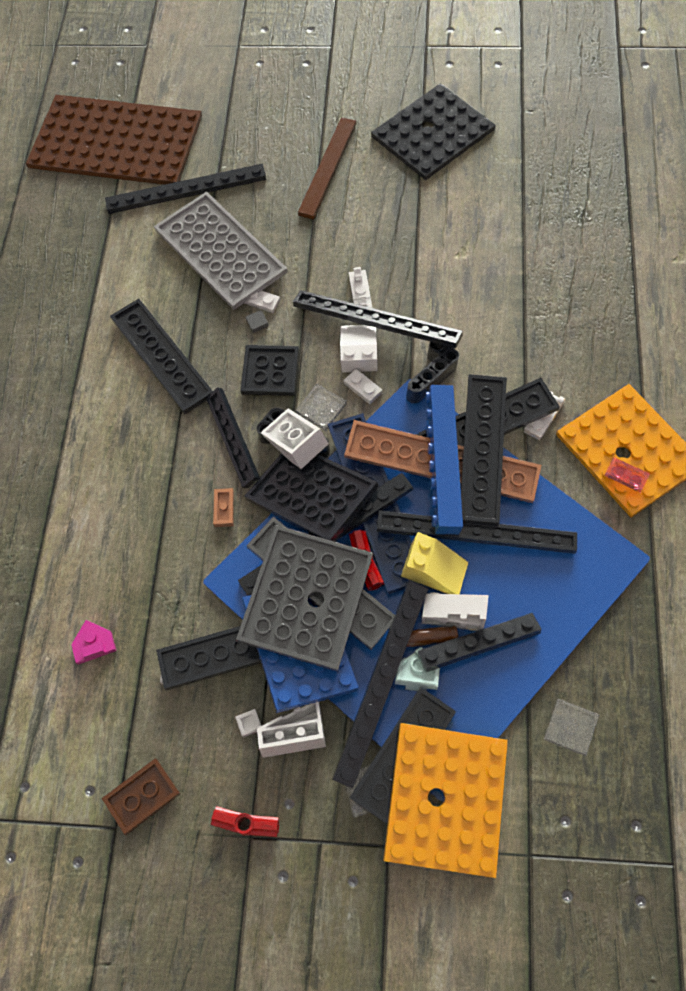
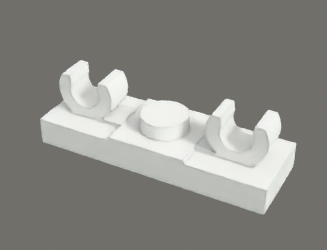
M361 267L354 268V272H349L353 303L372 308L366 270H361Z

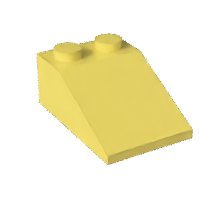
M417 532L411 543L401 577L446 594H460L468 562L437 539Z

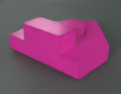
M85 620L71 644L75 662L78 665L117 651L112 632L88 620Z

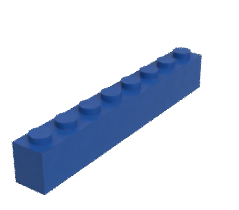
M430 385L429 391L425 393V403L428 404L426 420H429L427 437H430V443H428V455H431L429 472H432V478H430V490H433L431 508H434L432 527H435L436 534H460L463 528L454 388L453 385Z

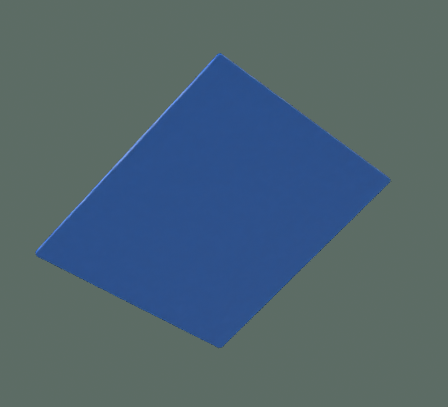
M409 379L366 422L415 435L426 430L427 426H429V420H426L428 404L425 403V398L419 403H411L406 399L408 383L411 380ZM503 447V456L518 459ZM335 451L328 459L341 465L337 451ZM384 467L388 480L403 473L413 486L411 492L396 501L401 513L425 516L434 515V508H431L433 490H430V478ZM539 475L533 503L501 496L499 524L577 532L576 554L435 538L468 562L460 595H489L484 629L533 613L542 629L541 634L440 668L438 689H427V692L456 711L445 730L499 738L650 560L647 554L541 475ZM272 513L203 581L204 585L242 620L246 612L243 597L247 596L238 580L263 563L260 558L247 549L246 545L273 517L288 529L309 534ZM363 524L335 542L351 546L349 534L358 530L365 531ZM409 535L411 541H413L415 536ZM373 555V560H374V562H375V564H376V567H377V569H378L376 560H375L374 555ZM365 583L363 586V590L395 615L405 589L387 594L384 585L374 591H368ZM419 584L421 586L428 588L426 594H430L432 592L446 594L436 589L430 588L428 586ZM423 601L413 630L444 627L422 623ZM457 628L458 637L476 632L474 630ZM388 631L372 650L349 633L345 650L359 688L358 691L333 697L329 700L353 722ZM437 644L406 647L402 659L409 657L420 647L425 649ZM396 676L372 737L380 747L383 746L417 691L405 690V685L395 684ZM434 788L430 791L440 802L444 801V793L440 789Z

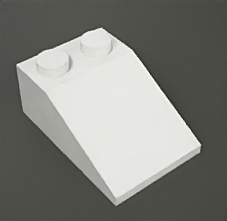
M367 325L341 326L340 350L342 373L353 372L355 369L360 372L378 371L376 328Z
M290 409L283 412L261 432L274 447L300 469L329 444L320 428Z

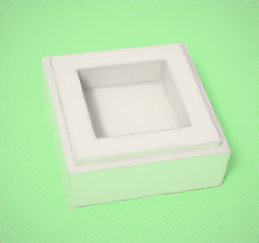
M255 709L236 716L243 738L256 733L257 728L261 726Z

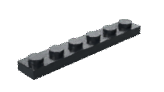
M217 387L207 397V402L243 488H249L260 479V476L222 388Z
M533 613L419 650L418 657L425 672H429L541 634L542 629Z

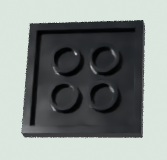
M246 345L240 389L241 395L295 396L299 346Z

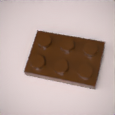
M155 758L105 795L102 800L124 835H128L179 796L180 792L158 759Z

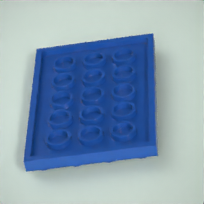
M251 595L243 597V604L245 610L247 609ZM308 599V603L310 606L315 608L318 607L311 600ZM257 648L276 713L358 691L359 687L346 650H344L337 672Z

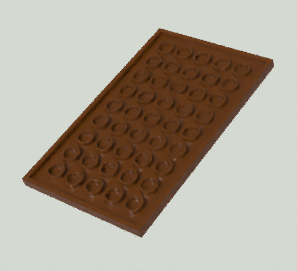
M55 95L26 161V165L31 169L165 185L179 182L202 118V112L199 110Z

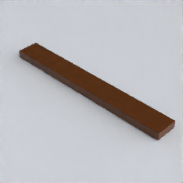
M341 117L299 208L298 216L310 219L315 218L355 129L356 120Z

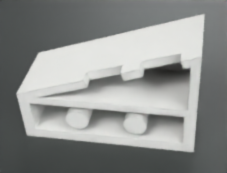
M435 592L426 594L422 623L448 627L455 625L459 629L474 631L482 630L486 621L489 595L440 594Z
M319 702L308 704L302 708L298 707L294 709V712L284 717L280 716L257 728L259 750L263 758L326 747Z

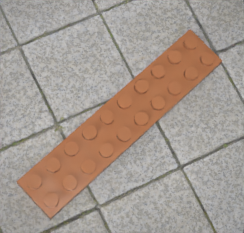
M356 420L353 421L344 454L345 458L432 478V472H429L431 455H428L430 438ZM457 445L461 486L463 446ZM503 456L501 496L533 503L542 465Z

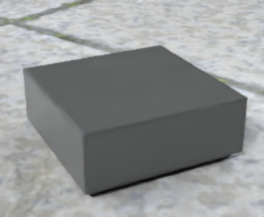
M261 310L245 317L253 333L269 326Z

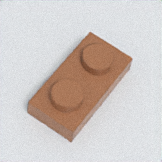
M233 488L214 489V527L234 526Z

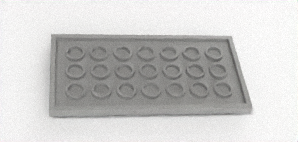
M207 192L154 226L155 231L233 310L248 301L253 294L261 292L288 273L287 268Z

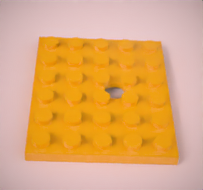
M630 384L556 432L557 437L630 518L686 480V442ZM620 447L627 448L630 451V457L619 458L616 455V449Z
M400 723L383 861L496 878L508 740ZM434 788L440 789L445 797L443 804L438 807L431 805L428 800V794Z

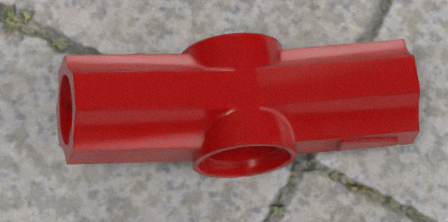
M358 530L349 534L352 547L371 552L366 531ZM373 556L365 580L368 591H374L384 585Z
M216 806L211 818V826L232 831L242 836L278 837L279 817L249 815ZM249 819L251 823L249 829L242 831L240 829L241 822Z

